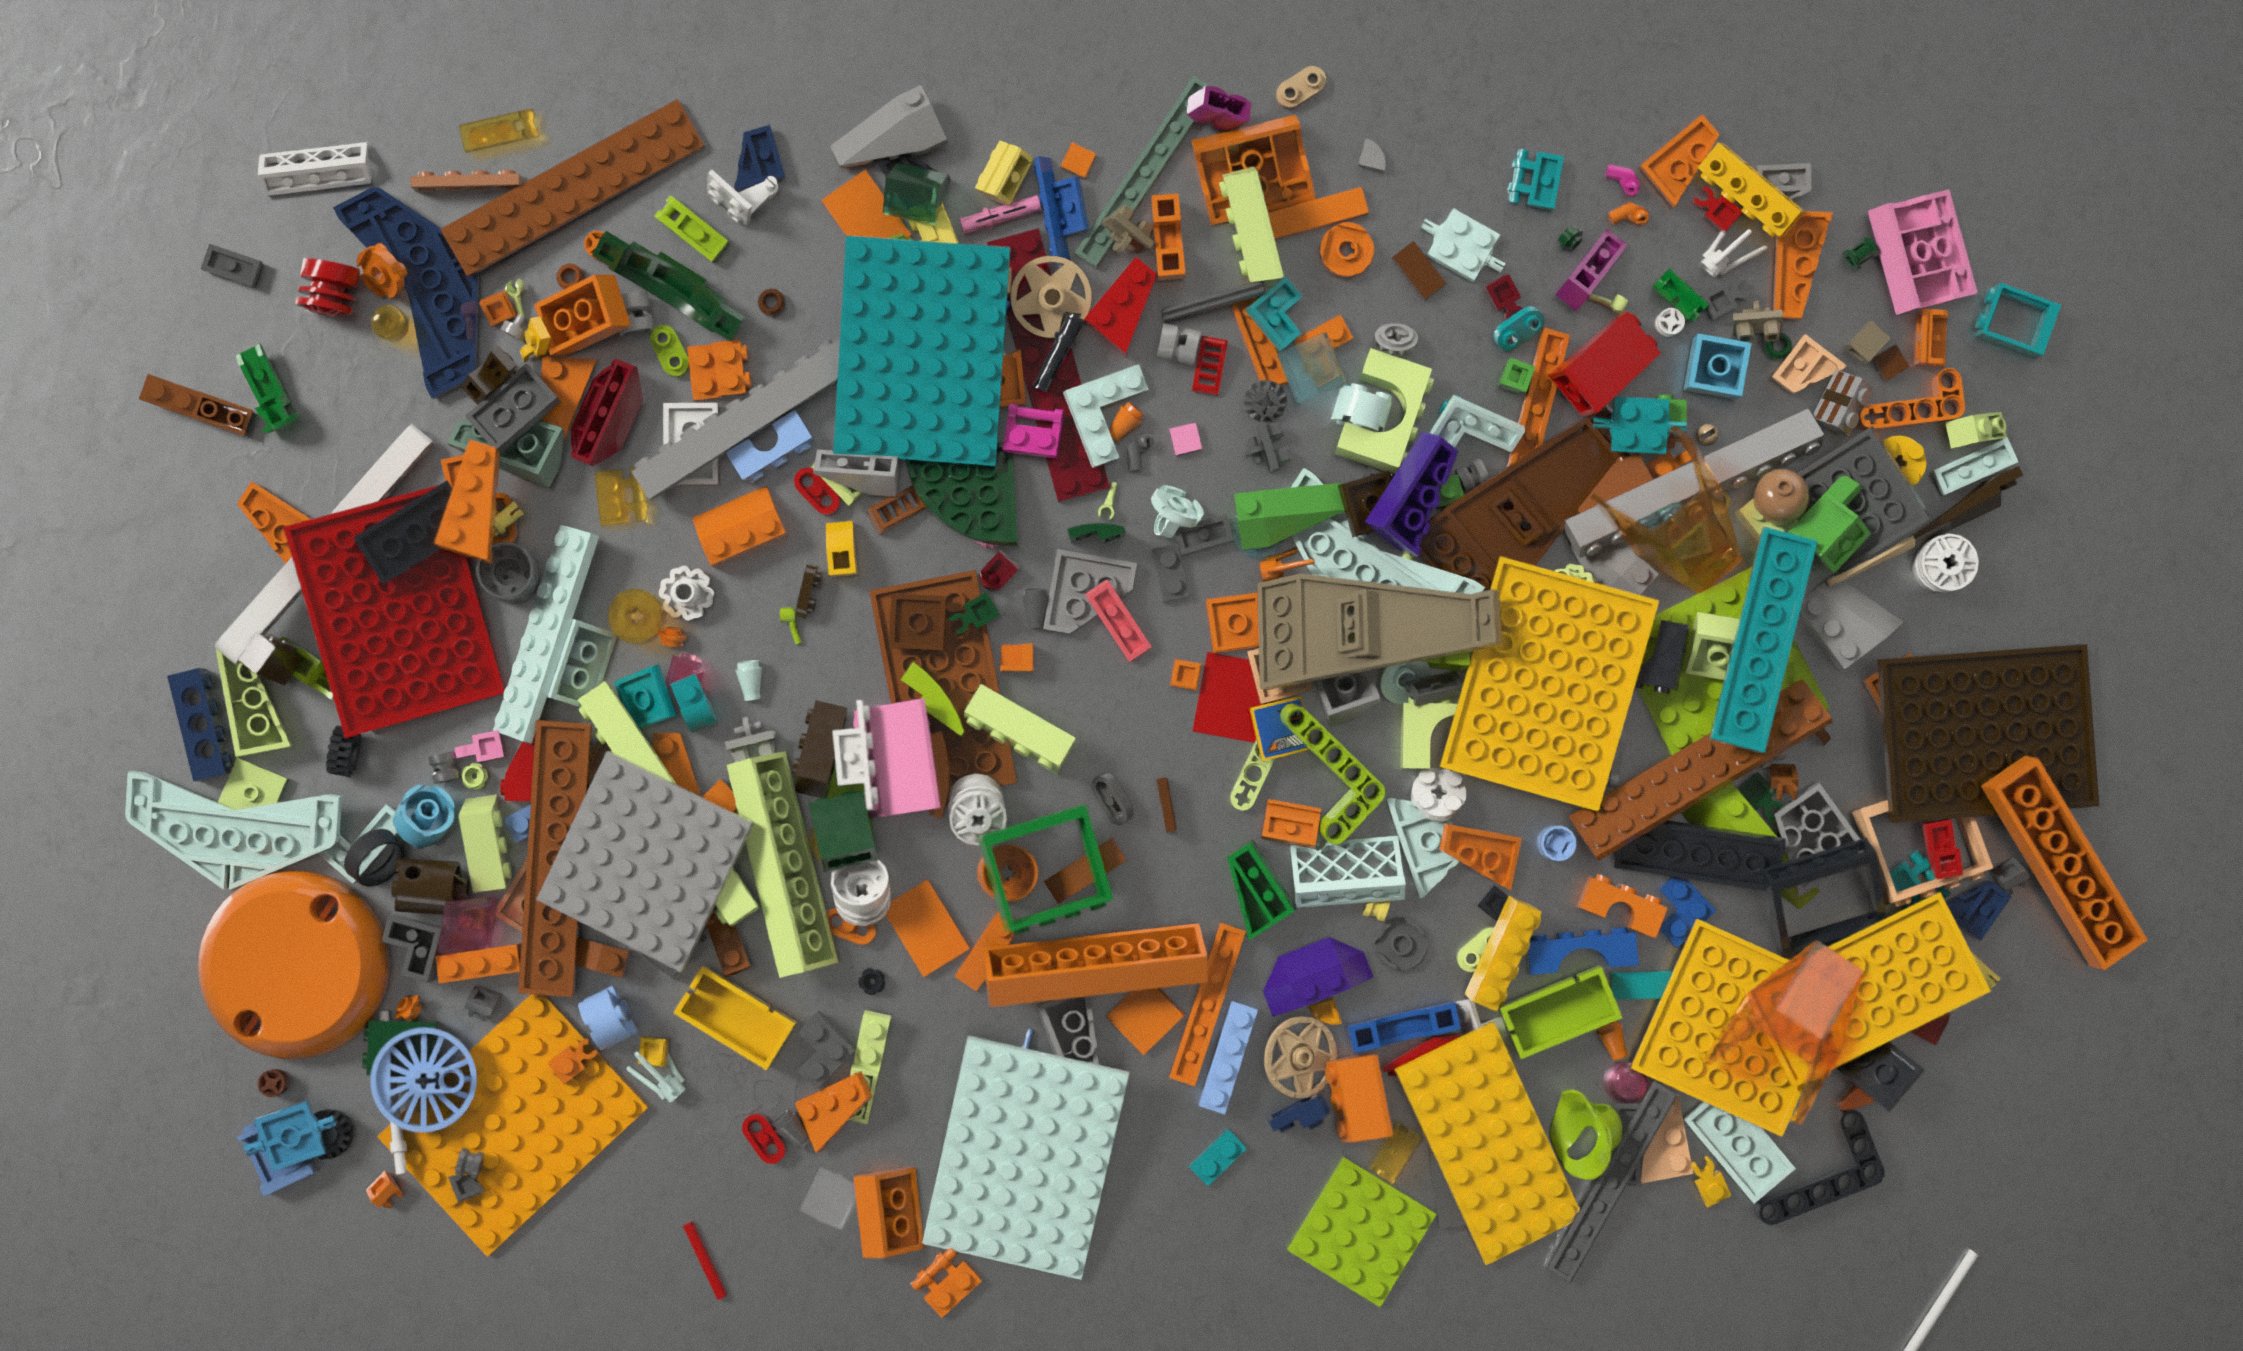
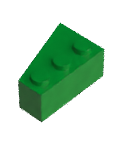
M1254 840L1227 857L1249 940L1295 912L1297 909L1295 903Z

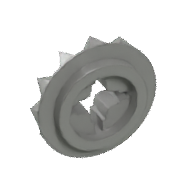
M1390 323L1379 327L1375 332V345L1380 346L1381 351H1389L1390 355L1398 353L1402 356L1404 352L1411 353L1413 348L1417 347L1418 335L1409 326Z

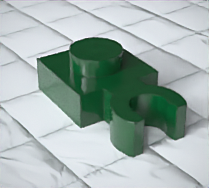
M985 592L963 605L967 611L966 613L953 614L949 620L953 622L956 619H961L963 627L956 632L957 634H963L968 630L971 623H974L976 629L999 617L1000 614L988 593Z
M1756 772L1737 789L1754 810L1762 807L1763 814L1769 821L1775 820L1770 813L1771 808L1775 806L1780 810L1784 806L1781 802L1771 799L1776 791L1770 788V784L1759 772Z

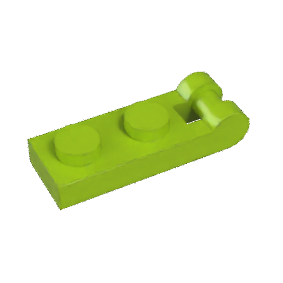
M670 195L665 201L667 203L662 211L658 210L654 217L710 262L714 263L730 242ZM676 210L681 215L674 222L670 217Z

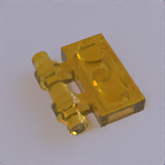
M635 467L629 468L631 478L623 479L622 469L594 472L601 526L629 523L628 512H635L636 521L647 520L646 510L648 509L647 501H644L643 489L631 472L636 469ZM625 488H632L634 502L626 503Z

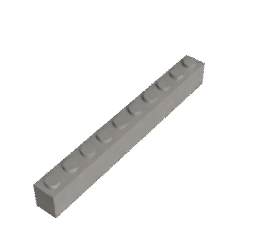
M840 339L834 343L831 340L823 343L817 348L819 351L812 357H809L808 354L801 357L794 363L796 365L795 368L788 372L783 369L771 377L773 382L765 387L762 383L749 391L751 396L743 401L737 398L726 406V412L719 416L717 413L710 415L703 420L704 426L697 430L694 427L688 429L680 435L682 440L674 445L668 442L657 450L659 454L649 460L648 457H645L635 463L634 467L636 469L631 472L649 500L652 501L726 454L725 452L751 438L837 383Z
M1806 409L1565 520V533L1579 558L1585 555L1593 556L1611 543L1612 545L1619 544L1627 536L1635 532L1640 534L1659 521H1669L1676 513L1683 510H1693L1702 501L1707 499L1714 500L1720 497L1724 491L1731 488L1738 489L1754 477L1758 476L1761 478L1778 466L1792 464L1798 457L1804 454L1812 455L1822 447L1824 434L1810 410Z

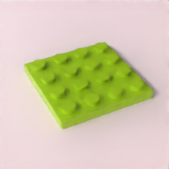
M1343 1156L1289 1244L1287 1251L1378 1307H1381L1437 1214Z

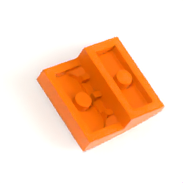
M1153 988L1142 991H1130L1105 1017L1144 1055L1185 1014L1160 988Z

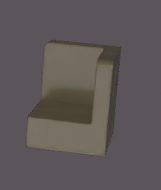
M1870 320L1844 348L1860 363L1865 365L1886 345L1890 337Z

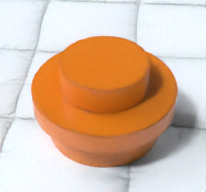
M666 627L665 631H660L659 633L661 644L670 647H682L683 641L687 637L686 634L682 633V629L677 627Z

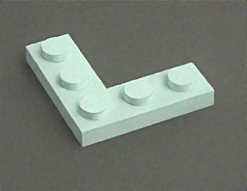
M1139 364L1063 392L1092 468L1119 458L1100 408L1148 390Z
M1453 395L1430 431V434L1441 436L1455 448L1464 432L1512 453L1525 433V428L1521 424Z
M386 804L355 841L365 833L375 829H387L396 837L398 833L393 825L395 810ZM340 835L338 842L334 846L318 854L352 884H355L357 881L349 876L344 868L345 856L352 844ZM389 844L377 847L366 856L360 866L359 876H362Z

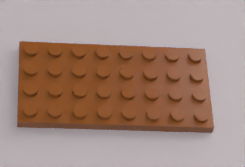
M976 570L870 590L869 593L891 704L918 700L923 696L901 680L914 662L927 672L942 688L960 717L965 730L963 736H960L926 711L932 734L943 731L950 765V789L957 780L971 774L987 775L997 781L1000 786L1017 783L1011 747L1006 743L1002 744L994 740L990 733L984 729L977 730L967 724V719L964 717V711L980 684L1000 695L987 624L976 629L974 623H971L965 633L957 634L956 631L963 627V621L956 619L950 622L949 620L953 614L966 613L967 611L963 605L981 595ZM892 593L946 596L944 651L889 648Z

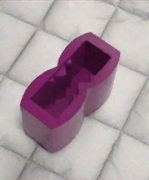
M1206 86L1189 97L1187 115L1194 121L1211 123L1215 128L1227 132L1237 129L1250 120L1252 103L1240 95H1228L1218 87Z

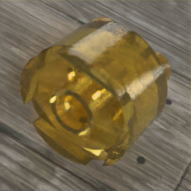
M629 589L619 593L611 602L608 610V622L612 632L621 640L631 644L643 645L653 641L664 630L666 611L663 609L660 600L653 594L641 589ZM639 610V613L643 615V619L638 620L637 624H635V620L631 619V616Z

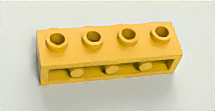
M1718 142L1698 167L1703 172L1701 177L1712 186L1716 183L1723 189L1721 194L1732 203L1735 201L1739 202L1744 207L1741 211L1752 220H1755L1757 217L1764 223L1762 229L1774 238L1776 235L1785 237L1805 213L1802 208L1724 143Z
M1508 896L1465 991V995L1470 1000L1494 1011H1497L1499 1006L1504 1004L1508 995L1507 988L1518 974L1520 959L1529 950V939L1533 931H1536L1541 923L1540 915L1542 912L1536 907Z

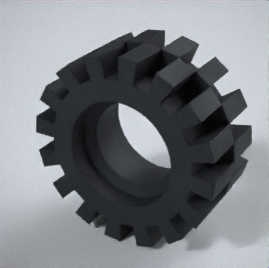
M335 726L330 737L329 750L326 755V772L328 774L351 777L353 775L360 752L361 734L345 738L342 727Z
M325 1109L313 1114L318 1121L333 1115L335 1117L334 1121L337 1123V1127H334L337 1131V1138L331 1145L324 1144L326 1153L316 1156L320 1160H329L342 1155L353 1141L351 1135H354V1130L350 1128L352 1123L347 1121V1116L340 1114L338 1110Z

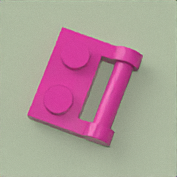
M1010 403L1003 451L1057 459L1064 410H1040L1019 407V404ZM1026 418L1053 422V426L1050 429L1018 425L1017 419Z

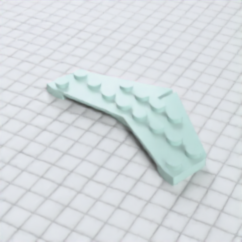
M1303 468L1291 488L1324 484L1315 474ZM1345 511L1292 536L1303 559H1314L1315 561L1314 564L1307 565L1311 575L1465 594L1483 592L1485 589L1484 586L1475 580L1381 551L1367 534L1352 538Z
M130 771L127 775L125 809L127 821L223 890L228 888L229 865H231L229 890L326 850L334 846L340 837L341 795L326 794L234 810L145 772Z

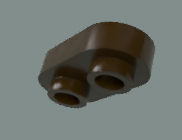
M806 565L796 606V617L806 619L808 614L813 615L816 605V599L812 598L814 587L819 588L822 579V572H818V566Z

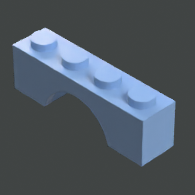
M1233 1000L1230 1001L1216 1052L1198 1102L1200 1107L1222 1114L1226 1113L1256 1018L1257 1008Z

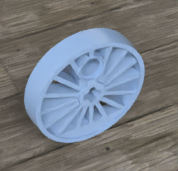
M428 1027L410 1029L389 1040L380 1050L374 1061L370 1079L372 1095L381 1113L393 1124L414 1132L436 1131L451 1125L459 1119L467 1110L474 1097L477 1082L474 1061L462 1042L443 1030ZM421 1034V1062H419L409 1038L411 1035ZM427 1034L438 1035L439 1038L427 1062ZM404 1038L414 1065L394 1046L396 1042ZM444 1038L454 1043L455 1045L433 1065ZM458 1049L465 1056L463 1060L448 1066H442ZM391 1052L408 1069L391 1063ZM469 1064L471 1075H464L459 1067ZM393 1070L406 1076H390V1071ZM421 1073H426L427 1078H432V1080L427 1081L426 1086H421V1081H416V1078H420ZM447 1073H456L460 1078L458 1084L454 1086L447 1085L444 1082V1076ZM406 1082V1084L390 1090V1083ZM464 1082H471L468 1093L460 1090ZM409 1089L390 1108V1096ZM443 1093H452L465 1098V1101L458 1109ZM414 1094L404 1120L394 1115L393 1113ZM433 1094L454 1112L451 1116L443 1119ZM427 1096L438 1119L436 1123L426 1124ZM419 1097H421V1124L411 1123L409 1120Z

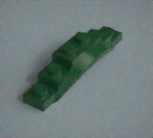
M608 231L602 234L592 256L605 263L610 270L660 298L710 332H716L730 342L735 338L745 316L724 304L726 298L705 285L707 281L705 278L663 252L656 255L635 241L629 245Z

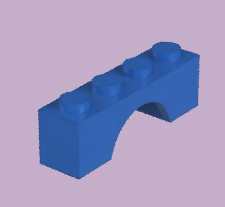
M1628 927L1612 928L1611 934H1601L1600 929L1585 931V936L1574 937V932L1557 933L1558 938L1547 939V934L1532 935L1529 950L1525 955L1527 974L1529 975L1557 973L1564 957L1570 952L1581 948H1589L1596 951L1603 957L1607 966L1611 968L1639 965L1636 932H1628Z
M1453 1001L1346 1025L1351 1049L1354 1054L1381 1048L1404 1040L1433 1036L1461 1029L1456 1005Z

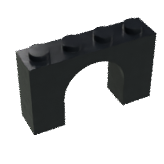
M1661 620L1654 653L1646 663L1640 666L1634 688L1643 689L1644 685L1654 687V692L1670 695V690L1678 691L1690 633L1689 625Z

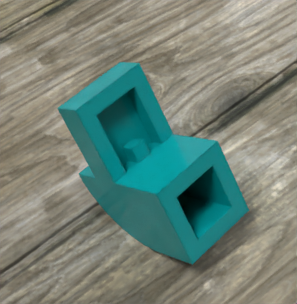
M696 673L670 684L681 709L680 712L692 733L718 722L709 697L705 695Z

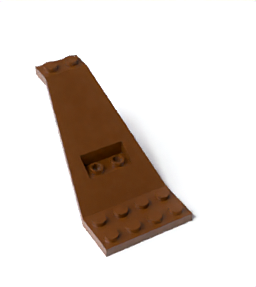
M1607 404L1598 413L1585 416L1448 504L1430 518L1428 524L1431 525L1427 535L1423 534L1419 547H1422L1419 554L1428 566L1475 580L1485 587L1484 591L1491 588L1499 556L1536 566L1565 529V520L1576 515L1578 508L1616 460L1629 453L1611 451V434L1609 429H1593V423L1604 424L1603 422H1593V418H1610L1613 411L1611 407ZM1505 502H1512L1514 508H1507ZM1523 522H1528V523H1530L1531 528H1530V529L1524 528L1523 525H1522V523H1523Z

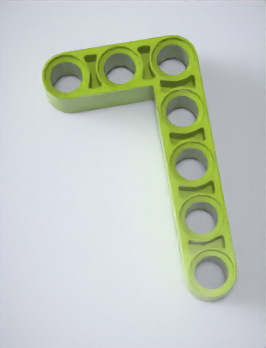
M1288 704L1283 707L1280 714L1282 723L1350 789L1321 819L1318 827L1319 834L1331 844H1341L1382 802L1386 793L1385 788L1307 710L1297 704ZM1299 711L1301 715L1300 720L1295 724H1291L1290 716L1294 712ZM1313 730H1319V738L1315 742H1310V733ZM1337 748V757L1334 760H1328L1329 751ZM1356 766L1355 776L1348 779L1346 775L1348 769ZM1374 784L1375 792L1371 796L1366 797V788ZM1356 804L1355 814L1347 816L1348 807ZM1337 824L1338 831L1336 834L1328 836L1329 827Z

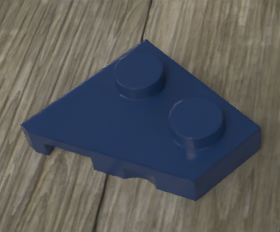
M770 125L744 132L742 150L738 162V173L734 184L736 192L760 184L765 179H768V176H773L776 180L786 178Z
M1987 880L1946 902L1957 926L1981 941L2012 896L1990 880Z

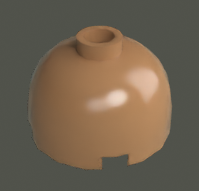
M1775 469L1766 473L1757 483L1753 496L1754 507L1767 522L1775 525H1789L1806 511L1809 502L1808 486L1804 479L1796 472L1787 469Z

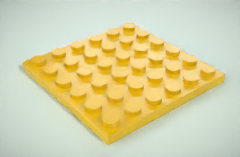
M1696 919L1630 1068L1782 1137L1806 1082L1795 1088L1791 1087L1742 989L1795 962Z

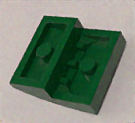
M1107 523L1084 524L1067 529L1071 543L1097 535L1101 545L1126 536L1124 526Z

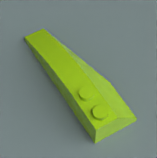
M1732 783L1681 812L1690 824L1777 837ZM1785 849L1782 863L1788 862ZM1796 886L1780 891L1781 897L1798 909H1801L1820 892L1816 886L1801 897Z

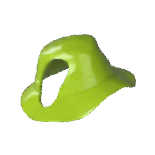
M1576 1090L1563 1091L1550 1124V1141L1561 1165L1569 1174L1584 1180L1596 1179L1608 1167L1611 1152L1621 1142V1120L1612 1106L1591 1103L1582 1093ZM1586 1127H1593L1598 1137L1593 1150L1582 1159L1574 1160L1570 1158L1568 1151Z

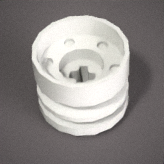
M1945 534L1922 543L1913 555L1911 567L1914 578L1921 587L1929 592L1942 594L1961 589L1972 582L1978 570L1979 560L1976 549L1970 541L1960 535ZM1950 557L1949 562L1952 563L1953 566L1946 568L1947 564L1943 562V559Z
M971 774L962 777L954 783L948 795V809L951 830L958 839L967 844L979 845L977 836L1005 828L1007 816L1004 795L997 781L987 775Z
M878 859L836 869L832 872L831 887L834 903L838 914L844 921L856 926H867L877 923L887 914L891 906L889 877L885 866Z

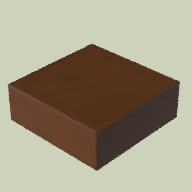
M1896 344L1872 359L1885 382L1910 367Z

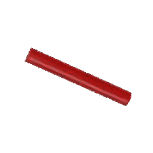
M691 1221L683 1225V1229L716 1299L720 1300L726 1297L727 1294L693 1222Z

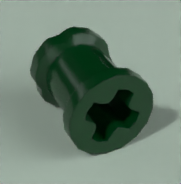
M1868 236L1862 238V242L1852 249L1843 251L1845 260L1855 271L1860 270L1861 265L1870 258L1880 255L1877 246Z

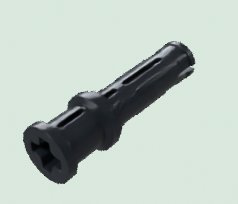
M1068 311L1065 312L1066 318L1059 332L1054 334V339L1056 340L1032 383V386L1048 393L1051 383L1058 373L1070 347L1076 346V338L1081 328L1088 323Z

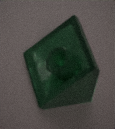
M896 163L886 176L883 214L935 225L949 174Z

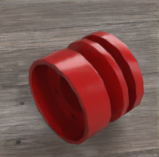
M304 258L300 277L312 283L311 286L298 287L297 291L309 295V298L297 297L295 305L305 308L312 313L325 316H352L353 308L343 305L342 302L353 303L355 302V297L344 293V288L352 289L358 287L360 269L327 260Z

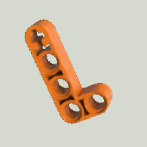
M1946 368L1937 372L1931 381L1933 397L1871 404L1864 407L1859 414L1857 427L1865 431L1873 426L1877 431L1942 423L1959 418L1965 411L1960 373L1953 368ZM1942 375H1947L1951 378L1952 385L1950 388L1942 385ZM1946 402L1954 404V415H1950L1945 411L1944 405ZM1919 405L1927 407L1929 411L1927 418H1922L1918 414ZM1892 408H1897L1901 411L1902 419L1900 422L1892 419ZM1867 414L1869 416L1882 414L1880 419H1876L1871 423L1870 420H1865L1864 418Z

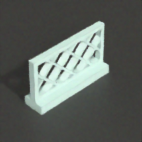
M1398 836L1347 839L1337 845L1331 844L1328 841L1316 842L1314 849L1290 844L1296 908L1405 900V877L1403 876ZM1393 845L1394 851L1388 857L1377 851L1381 846ZM1354 848H1363L1367 851L1361 859L1350 852ZM1327 850H1336L1340 853L1334 861H1331L1323 854ZM1296 852H1309L1313 857L1307 863H1304L1297 858ZM1372 855L1382 861L1376 869L1365 863ZM1345 857L1355 863L1348 872L1338 865ZM1318 859L1328 865L1321 874L1311 867ZM1388 865L1397 872V876L1385 877L1381 872ZM1361 867L1370 875L1367 878L1358 879L1353 874ZM1332 870L1343 876L1338 881H1330L1326 878ZM1305 872L1316 878L1311 883H1300L1299 880Z

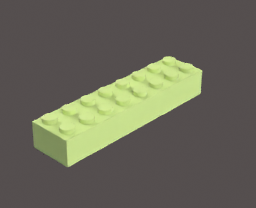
M786 751L728 764L729 779L739 816L754 823L746 839V845L779 978L838 963Z

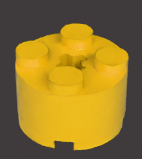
M1892 436L1883 440L1893 458L1897 459V463L1900 464V468L1912 486L1916 485L1923 477L1926 469V456L1923 447L1906 436Z

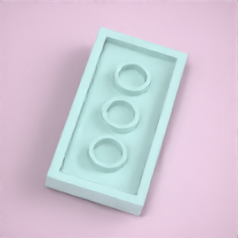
M1704 1101L1683 1118L1700 1141L1754 1204L1796 1169L1761 1127Z

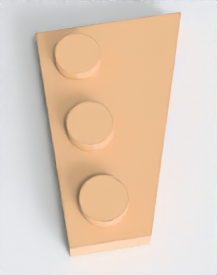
M1679 1095L1642 1158L1641 1183L1693 1174Z

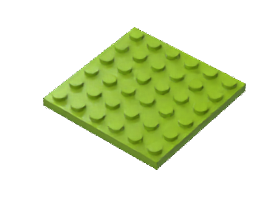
M1752 567L1655 615L1641 665L1646 663L1654 653L1661 620L1690 626L1678 691L1670 690V695L1654 692V687L1644 685L1643 689H1637L1670 756L1711 733L1724 682L1722 679L1685 673L1691 631L1697 612L1740 619ZM1793 637L1780 691L1803 679L1825 710L1829 711L1830 708Z

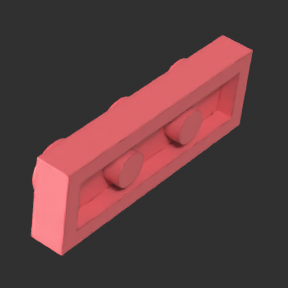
M1105 580L1084 594L1129 662L1152 647L1108 580Z

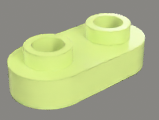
M1494 927L1483 929L1460 948L1456 959L1461 969L1467 972L1475 971L1487 945V939L1491 936ZM1470 953L1476 956V960L1472 964L1466 961V957Z

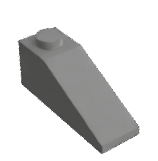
M817 449L813 470L815 475L868 495L896 497L900 477L898 456L833 454L832 450Z

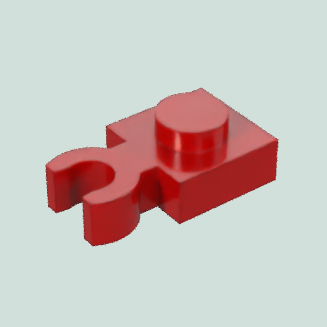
M1704 186L1702 191L1708 196V199L1701 201L1695 196L1693 203L1698 208H1706L1708 211L1704 217L1725 234L1743 212L1723 195L1716 200L1713 191L1709 187Z

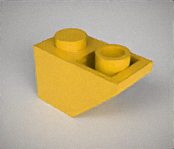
M853 521L826 523V551L828 572L831 578L858 575Z

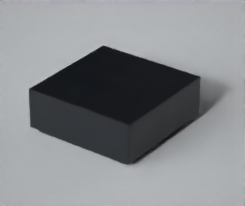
M1493 885L1476 906L1497 922L1508 895Z

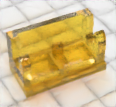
M1398 1123L1393 1131V1136L1388 1138L1369 1169L1391 1184H1396L1424 1138Z

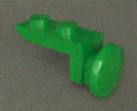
M261 343L235 355L239 367L259 403V406L255 409L259 417H263L267 425L260 430L264 434L271 433L297 420L299 417L298 412L288 415L284 407L290 403V400Z

